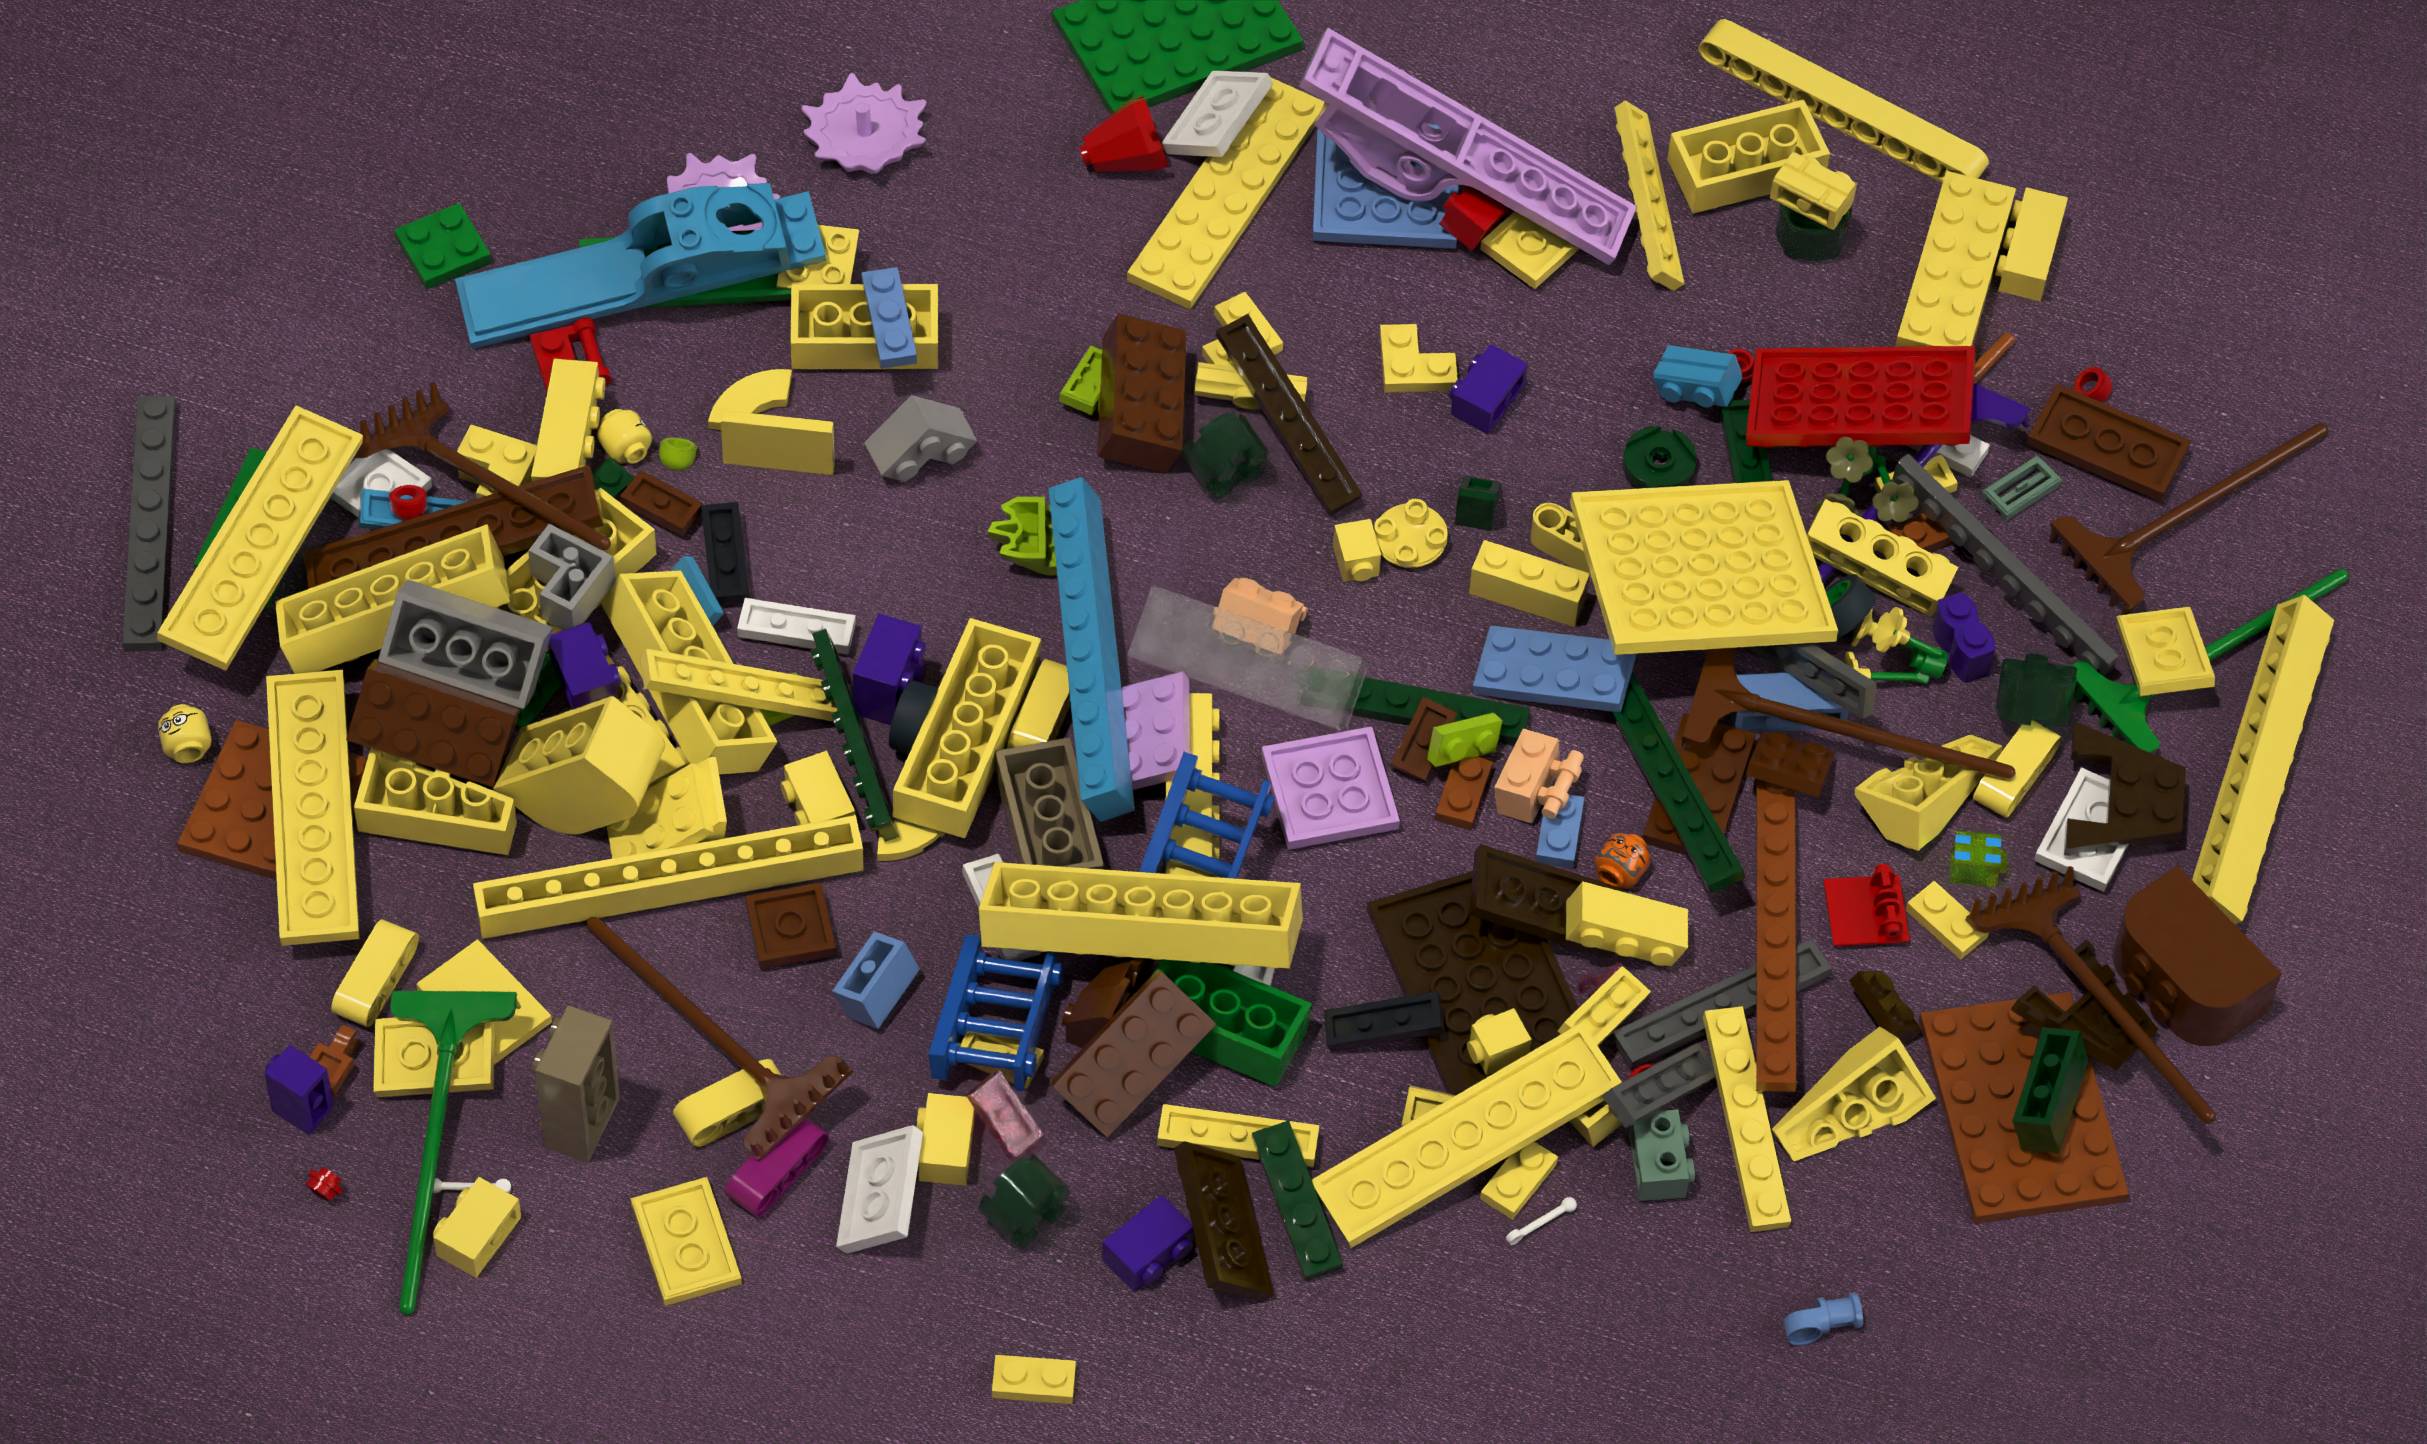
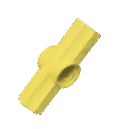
M1198 362L1194 389L1195 396L1231 400L1234 405L1244 409H1261L1236 367ZM1287 374L1299 395L1305 401L1307 377Z

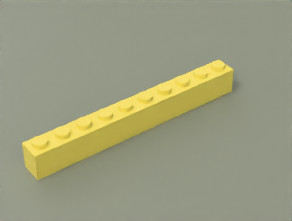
M2305 595L2277 605L2192 878L2193 882L2234 924L2243 922L2248 910V902L2257 881L2262 856L2266 851V843L2275 821L2280 797L2285 789L2286 777L2294 759L2293 754L2299 735L2303 730L2304 718L2308 705L2312 700V692L2321 670V662L2326 646L2330 641V633L2334 623L2333 618Z
M856 815L473 883L482 939L586 921L591 917L614 916L863 871V845Z

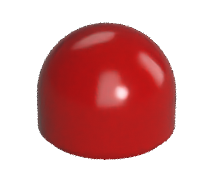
M2089 367L2077 376L2073 388L2078 393L2099 402H2104L2112 392V382L2110 377L2101 368ZM2098 381L2093 389L2083 391L2085 383Z
M403 485L392 490L389 494V503L393 515L402 521L422 516L427 508L426 491L416 485ZM404 495L412 496L413 499L404 500L400 499V497Z

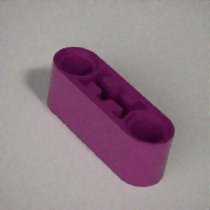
M805 1118L760 1162L751 1155L729 1180L725 1189V1195L755 1217H761L821 1154L828 1142L829 1134Z

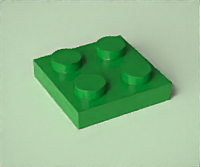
M460 203L394 229L396 241L426 290L492 263L489 250Z

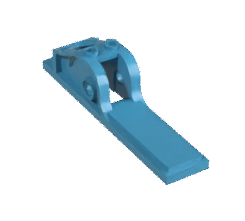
M770 183L733 187L699 186L656 196L641 202L628 215V229L614 239L456 278L455 281L472 349L572 325L581 318L596 319L785 272L786 270L825 262L827 259L809 191L774 200ZM762 222L761 229L754 230L747 235L735 234L728 229L742 224L743 226ZM672 243V245L661 248L645 258L644 251L658 248L657 245Z

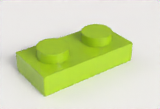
M1490 713L1433 727L1427 760L1435 767L1462 761L1465 758H1474L1496 752L1503 720L1495 713Z

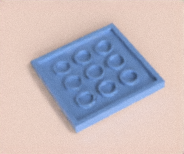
M1428 124L1430 127L1440 129L1438 125ZM1317 128L1312 241L1456 249L1457 238L1445 230L1439 223L1447 212L1442 207L1455 191L1458 193V185L1446 187L1436 198L1429 201H1412L1399 197L1364 177L1351 164L1350 158L1343 150ZM1410 161V164H1412L1413 166L1417 168H1423V166H1421L1419 163Z

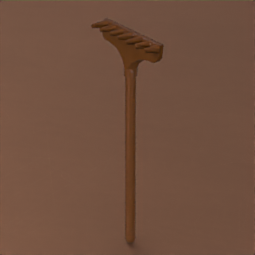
M435 382L430 383V403L428 404L425 403L422 390L416 391L417 410L413 412L408 397L402 398V418L398 419L394 405H389V425L384 427L380 413H374L375 432L370 435L366 420L360 421V433L363 435V443L354 458H367L377 452L393 447H418L424 453L432 454L602 551L610 548L611 541L604 534L449 448L430 434L432 424L449 412V404L440 399Z
M2324 423L2314 425L2134 533L2131 532L2121 538H2108L2092 533L2071 516H2063L2050 523L2052 529L2049 542L2054 543L2057 537L2060 536L2064 540L2061 554L2066 556L2070 548H2072L2076 553L2073 567L2078 568L2081 562L2084 561L2088 565L2085 580L2090 581L2093 575L2096 574L2100 578L2097 592L2101 594L2106 586H2108L2112 590L2109 605L2114 606L2117 600L2120 599L2124 603L2121 615H2127L2133 607L2142 603L2145 595L2143 589L2137 584L2130 572V560L2134 552L2141 548V545L2323 438L2328 433V427Z
M1735 648L1708 649L1681 745L1682 749H1686L1691 743L1700 746L1707 744L1719 719L1731 712L1746 710L1752 713L1767 714L2006 780L2012 779L2016 774L2015 768L2005 763L1765 699L1758 694L1750 693L1739 682L1733 670Z
M2068 867L2063 882L2058 884V872L2054 871L2046 889H2043V878L2037 877L2032 893L2028 895L2027 883L2022 882L2017 897L2012 900V889L2006 888L2001 904L1997 906L1996 894L1991 893L1986 908L1980 911L1981 900L1979 898L1974 900L1970 914L1966 916L1965 920L1975 930L1988 933L2000 929L2014 928L2027 930L2039 935L2044 943L2050 946L2200 1120L2205 1124H2212L2216 1120L2214 1110L2062 937V933L2056 927L2055 919L2058 911L2067 905L2077 902L2080 896L2079 889L2073 885L2074 867Z
M591 917L587 920L586 926L591 933L753 1077L755 1083L760 1086L765 1101L764 1112L743 1139L747 1151L759 1162L853 1073V1070L840 1057L828 1056L803 1075L790 1078L774 1074L769 1068H765L599 918Z

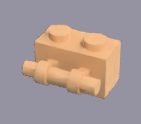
M1234 578L1223 589L1212 629L1282 655L1293 643L1298 623L1305 619L1308 608L1303 603L1296 601L1288 593L1269 591L1256 581L1248 578Z
M1523 729L1494 787L1497 813L1533 824L1541 805H1544L1542 814L1547 818L1554 819L1559 809L1565 807L1569 799L1567 792L1571 784L1577 782L1582 772L1580 765L1584 759L1583 754L1572 750L1566 760L1560 761L1559 740L1557 738ZM1554 778L1557 779L1554 786H1551Z

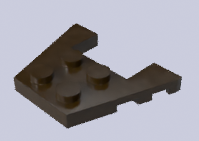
M2074 723L2070 759L2110 765L2106 823L2068 818L2065 826L2063 855H2078L2081 850L2094 848L2096 852L2110 850L2111 846L2131 843L2132 846L2180 840L2183 826L2186 767L2083 724Z
M2085 940L2074 951L2152 1039L2159 1029L2130 993L2123 995L2112 981L2115 973L2108 964L2101 967L2093 957L2096 949L2088 940ZM2033 985L2018 998L2011 1008L2014 1013L2040 1028L2047 1027L2080 1031L2087 1054L2116 1071L2140 1050L2089 991L2067 1011H2064Z

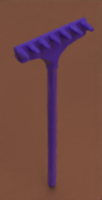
M1974 383L1971 423L1986 421L2010 429L2016 428L2022 423L2025 428L2029 427V407ZM1923 445L1913 458L1924 468L1942 445ZM1872 504L1862 518L1877 522L1879 520L1877 509ZM1848 535L1843 538L1847 542H1853L1852 538ZM1824 562L1818 567L1823 584L1836 570V568Z

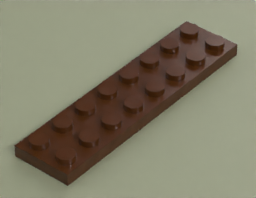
M590 465L519 486L593 529L604 526L595 480ZM498 492L303 552L308 587L310 589L488 524L503 556L531 548L548 524L567 533L569 532Z

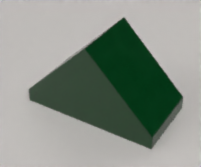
M1464 475L1458 492L1455 525L1491 531L1501 482Z

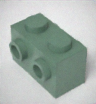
M1679 1109L1657 1111L1629 1126L1628 1134L1638 1200L1686 1198L1689 1182H1694L1695 1171L1693 1159H1686L1685 1148L1689 1147V1131L1687 1124H1681Z

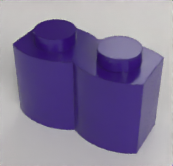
M1960 592L1938 600L1932 632L1938 645L1949 653V663L1953 672L1960 680L1966 683L1989 675L1995 652V642L1988 628L1978 621V611L1973 601L1966 594Z

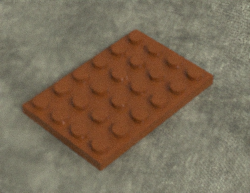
M2071 991L2046 995L2064 1011H2067L2074 1004ZM2018 999L1920 1013V1028L1922 1029L1923 1039L1974 1224L2127 1202L2129 1192L2089 1055L2060 1153L2021 1149L2012 1120L2042 1028L2011 1010Z

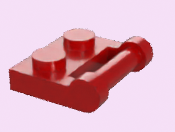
M581 318L573 325L530 335V344L546 394L548 392L554 359L576 360L571 343L581 341L587 361L598 362L599 377L605 378V387L612 382L610 371L607 367H604L594 337L596 328L592 319Z

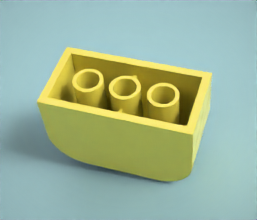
M610 696L521 727L493 790L513 798L516 808L545 828L563 834H582L627 820L636 814L662 756L665 744L661 735L652 726L614 696Z

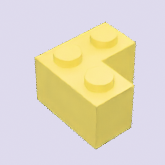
M470 425L457 450L458 453L517 486L532 482L531 474L537 445ZM458 470L460 479L479 484L476 491V499L498 493Z

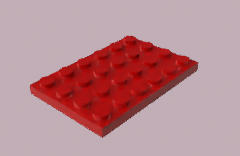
M1975 346L1756 348L1746 432L1747 446H1760L1763 448L1773 446H1836L1837 441L1842 437H1849L1853 441L1862 440L1867 445L1875 447L1884 445L1956 446L1959 444H1970Z

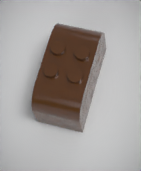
M2178 865L2137 892L2129 900L2112 953L2115 969L2124 980L2128 990L2133 995L2139 996L2150 1007L2151 1013L2157 1021L2165 1023L2180 1039L2197 1046L2221 1044L2268 1013L2282 974Z

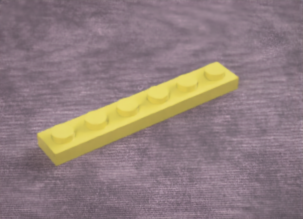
M1623 101L1614 107L1618 122L1616 128L1621 136L1624 150L1622 156L1628 168L1630 178L1628 184L1633 192L1635 205L1637 206L1635 215L1639 220L1642 233L1641 243L1645 249L1648 261L1647 272L1654 282L1660 283L1674 291L1684 285V279L1648 114L1629 102Z
M646 649L640 656L644 689L833 721L831 713L837 711L835 702H828L822 688L821 681L823 680L652 649Z
M1743 1006L1705 1011L1703 1022L1750 1232L1789 1228L1791 1217L1762 1091H1756V1063Z

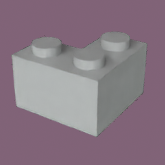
M911 395L864 444L881 476L907 482L918 473L919 469L929 459L954 465L965 457L967 451L977 442V439L960 408Z
M548 524L528 550L531 576L547 584L540 593L542 619L562 630L582 625L615 582L612 555L551 524Z

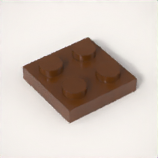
M1762 731L1749 761L1746 776L1819 797L1831 769L1835 752L1827 750L1818 743H1803L1792 740L1781 732L1769 733Z
M821 882L745 896L746 909L760 969L836 956L835 941Z

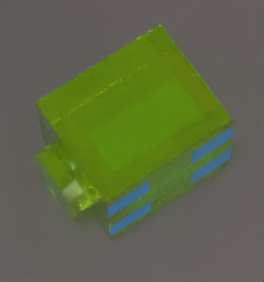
M1956 830L1950 853L1949 883L1995 887L1999 873H2005L2007 867L2008 852L2001 850L2002 835Z

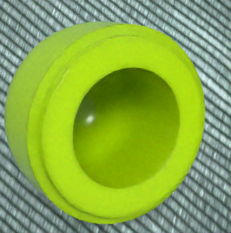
M665 438L660 442V461L670 470L680 471L687 469L695 461L697 446L686 439Z

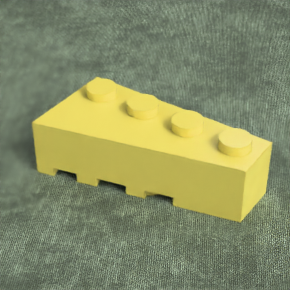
M370 748L354 805L358 832L509 855L517 824L513 798L470 781L465 784L451 778L450 773L438 769L432 771L417 765L416 762Z

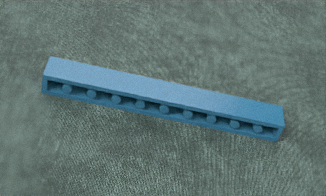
M1080 477L1050 487L1048 490L1080 796L1085 806L1101 822L1135 811L1101 499L1084 478Z

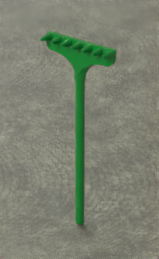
M2338 569L2283 602L2302 595L2314 601L2345 583L2349 578V573L2345 569ZM2277 605L2206 646L2205 650L2209 661L2270 627ZM2079 661L2065 668L2064 688L2068 689L2073 681L2076 683L2078 689L2075 700L2080 702L2086 694L2090 699L2087 713L2092 715L2096 708L2102 712L2099 724L2101 728H2104L2108 721H2110L2114 725L2112 737L2118 739L2122 734L2126 738L2125 742L2152 754L2157 751L2159 740L2145 721V708L2150 698L2156 696V694L2140 696L2136 684H2121L2108 680L2087 662Z
M392 991L390 1005L392 1014L398 1020L424 1023L432 1031L438 1045V1060L399 1303V1310L403 1315H411L416 1306L453 1060L457 1054V1046L465 1033L477 1025L510 1020L514 1016L516 1009L521 1008L516 992Z

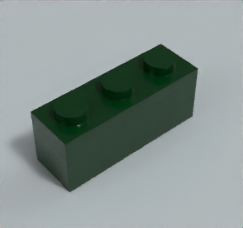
M2042 1027L2012 1120L2021 1149L2060 1153L2089 1060L2081 1032L2078 1030Z

